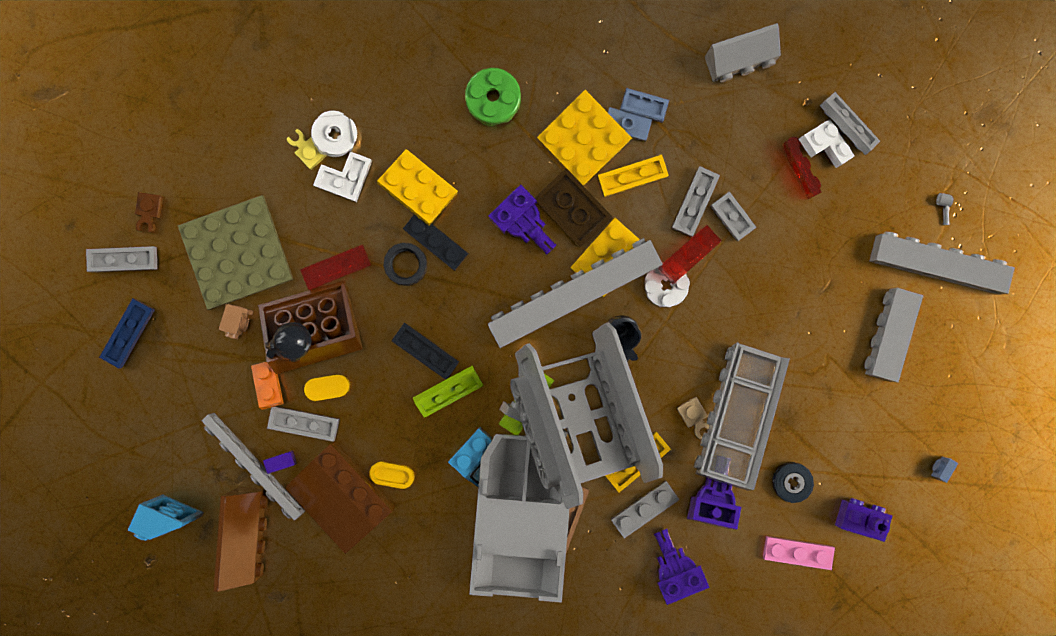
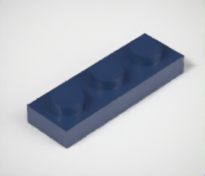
M132 298L99 358L117 368H122L155 309Z

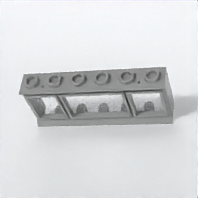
M737 342L727 349L725 360H728L726 368L721 370L719 381H721L720 390H716L713 403L716 404L714 411H710L708 415V432L702 436L700 445L703 446L701 455H698L695 460L694 468H697V475L751 491L754 490L790 358L779 357Z

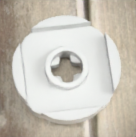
M327 111L315 120L311 129V138L320 154L339 157L352 150L357 139V129L354 122L344 116L343 113ZM331 129L340 132L337 139L329 137L328 134L331 133Z
M664 262L662 263L663 265L646 274L644 289L647 298L653 304L659 307H671L685 299L688 294L690 281L681 267L673 263ZM669 279L672 289L663 291L661 289L663 287L661 281Z

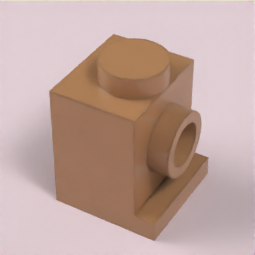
M226 304L219 330L225 331V336L238 339L239 335H242L248 328V314L253 315L254 311L233 304Z

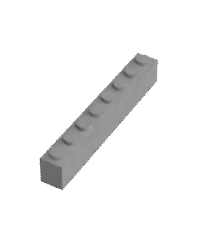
M642 238L632 244L633 248L625 252L624 249H621L611 254L613 259L604 262L602 259L592 264V270L584 273L582 269L571 275L572 280L565 284L561 280L551 285V291L544 294L542 290L530 296L532 301L526 304L520 301L511 306L512 311L506 314L501 311L491 316L492 321L488 323V326L499 347L501 348L663 265L651 240L645 241Z

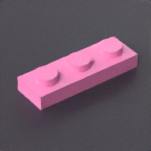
M766 536L763 559L832 570L835 547Z

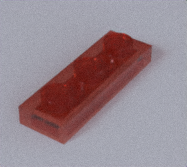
M706 225L658 269L673 285L722 240Z
M362 244L302 268L300 271L308 290H313L368 268L372 264Z

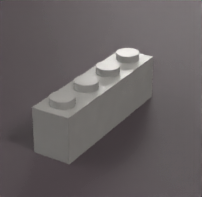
M892 288L886 292L883 299L885 307L877 320V326H879L877 335L875 334L871 341V347L873 348L871 356H868L865 362L866 375L890 382H899L923 295L900 288Z

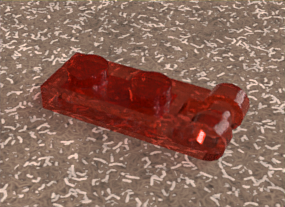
M793 136L783 143L782 150L807 198L810 199L822 193L820 189L821 183L816 176H813L810 170V161L806 156L803 157L799 149L801 145L799 138Z

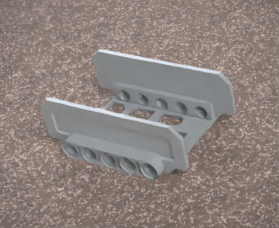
M609 322L604 323L593 331L592 335L596 344V350L591 354L542 367L537 351L530 343L525 344L515 353L519 377L511 379L510 385L543 486L546 489L555 487L561 495L566 509L583 504L581 483L633 466L639 470L644 483L662 478L663 463L617 331ZM583 359L588 360L591 371L587 379L549 390L544 370ZM587 385H593L597 388L603 404L602 408L590 410L585 395V387ZM569 394L575 396L574 401L568 399ZM552 397L558 402L563 417L562 420H559ZM607 416L613 434L611 442L606 443L601 440L594 422L595 419ZM565 428L567 429L573 448L571 453L563 432V429ZM590 431L600 461L586 466L576 435Z

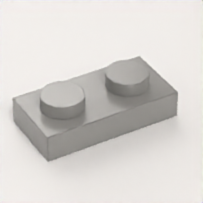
M730 192L710 206L736 241H739L756 228Z

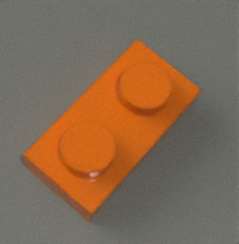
M267 361L252 365L251 369L259 408L264 410L284 404L278 374H275Z

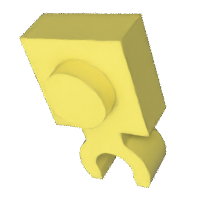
M296 129L295 131L299 135L298 141H293L289 137L287 141L293 147L299 148L295 154L312 170L327 155L320 154L314 146L312 138L310 137L305 141V135L299 129Z

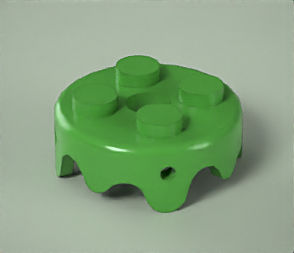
M487 68L471 77L465 90V101L468 111L473 118L485 126L493 127L497 124L507 123L514 117L521 105V91L518 82L510 73L500 68ZM491 90L497 91L500 95L498 100L494 102L489 101L486 97L487 93Z

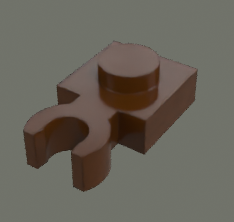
M138 192L135 214L141 216V219L136 223L137 231L142 232L143 225L147 223L148 232H155L156 226L153 218H160L163 196Z

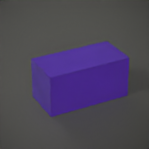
M293 451L263 460L267 474L297 464Z

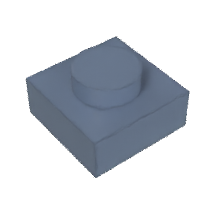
M942 456L933 465L931 476L947 483L958 463Z

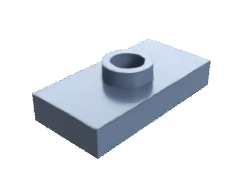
M626 88L620 110L663 123L669 100Z
M609 107L608 114L633 139L646 142L652 119Z

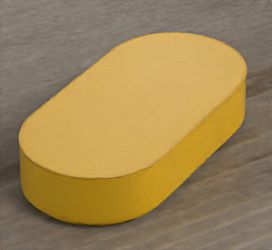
M343 375L314 378L305 384L304 392L307 398L313 401L342 397L348 393L350 382Z
M384 461L375 463L369 471L370 479L375 484L400 489L408 488L415 478L414 472L410 467Z

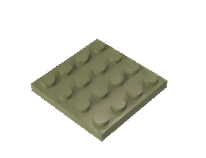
M262 195L178 225L207 310L294 280L267 203Z

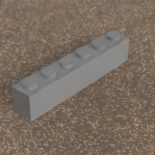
M884 232V234L875 237L869 262L997 295L1009 293L1015 267L1007 266L1006 261L997 259L988 261L985 260V256L979 254L964 255L963 250L950 248L949 250L941 249L942 245L936 243L921 244L919 239L906 237V239L898 238V234L893 232Z

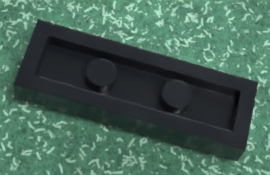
M415 214L403 227L404 231L454 271L457 270L469 255V253L432 223L428 226Z
M406 323L402 325L392 339L393 343L445 380L449 378L460 362Z

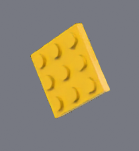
M586 90L537 137L583 186L632 139Z

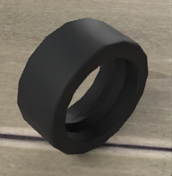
M411 243L394 245L384 257L383 266L386 275L391 281L399 285L410 286L417 284L427 272L425 254L419 247ZM403 251L415 254L419 262L417 272L408 278L398 276L392 266L395 256Z

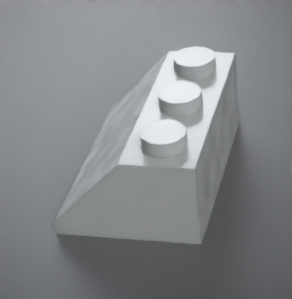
M778 23L712 44L705 55V60L713 82L717 80L726 82L731 80L735 74L741 73L743 76L754 72V68L762 66L765 69L775 65V61L781 56Z

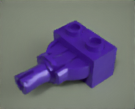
M520 185L488 217L504 235L509 233L512 236L521 237L526 243L532 239L547 255L551 250L545 243L552 250L557 244L536 224L537 222L542 228L546 225L540 219V213L536 206L537 200Z
M717 456L714 472L728 476L731 459ZM706 478L705 485L700 488L696 497H691L687 519L737 530L741 507L735 505L736 501L732 492V486Z
M851 498L849 502L842 499L835 526L885 542L892 515L885 512L886 508L874 504L869 508L863 506V501Z
M668 529L661 531L665 542L660 532L654 534L666 561L665 564L662 556L657 557L660 564V581L657 584L666 605L710 588L701 566H696L694 561L685 555L682 548L678 549L681 556L679 558Z

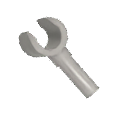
M939 193L936 203L943 206V225H949V210L953 204V197L949 194Z

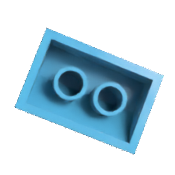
M160 495L139 504L128 531L135 533L134 536L136 538L146 541L181 528L202 517L204 512L165 495Z

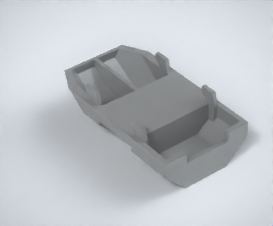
M496 434L481 457L469 595L492 597L493 594L539 598V601L562 602L569 509L565 508L563 499L555 487L546 489L543 486L526 436Z

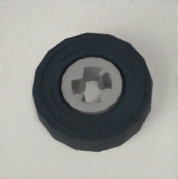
M795 462L785 463L778 467L772 479L773 489L777 496L790 503H798L807 499L814 487L813 476L809 469ZM796 477L795 481L798 482V485L796 487L793 486L791 489V484L788 483V480Z

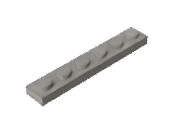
M215 413L208 414L201 420L205 424V430L210 435H215L221 441L219 443L226 452H231L236 457L235 462L242 469L246 468L251 473L250 478L252 481L264 487L267 497L273 502H278L282 507V513L287 518L296 520L305 512L301 505L271 473L267 474L266 468Z

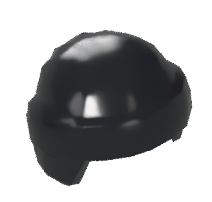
M619 315L612 317L608 322L617 331L627 362L629 359L636 361L638 356L633 349L642 338L640 327L629 316Z
M289 322L283 324L276 330L273 339L265 343V348L268 349L266 356L273 358L277 354L280 358L289 362L300 360L308 353L311 347L312 339L310 332L300 323Z

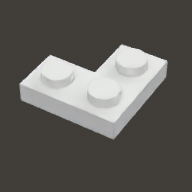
M831 119L799 138V141L810 157L824 150L836 168L854 157L850 147L846 144Z
M350 152L342 172L321 164L313 186L357 202L372 160Z

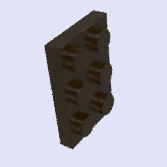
M567 168L535 197L536 203L579 248L612 218L611 214Z

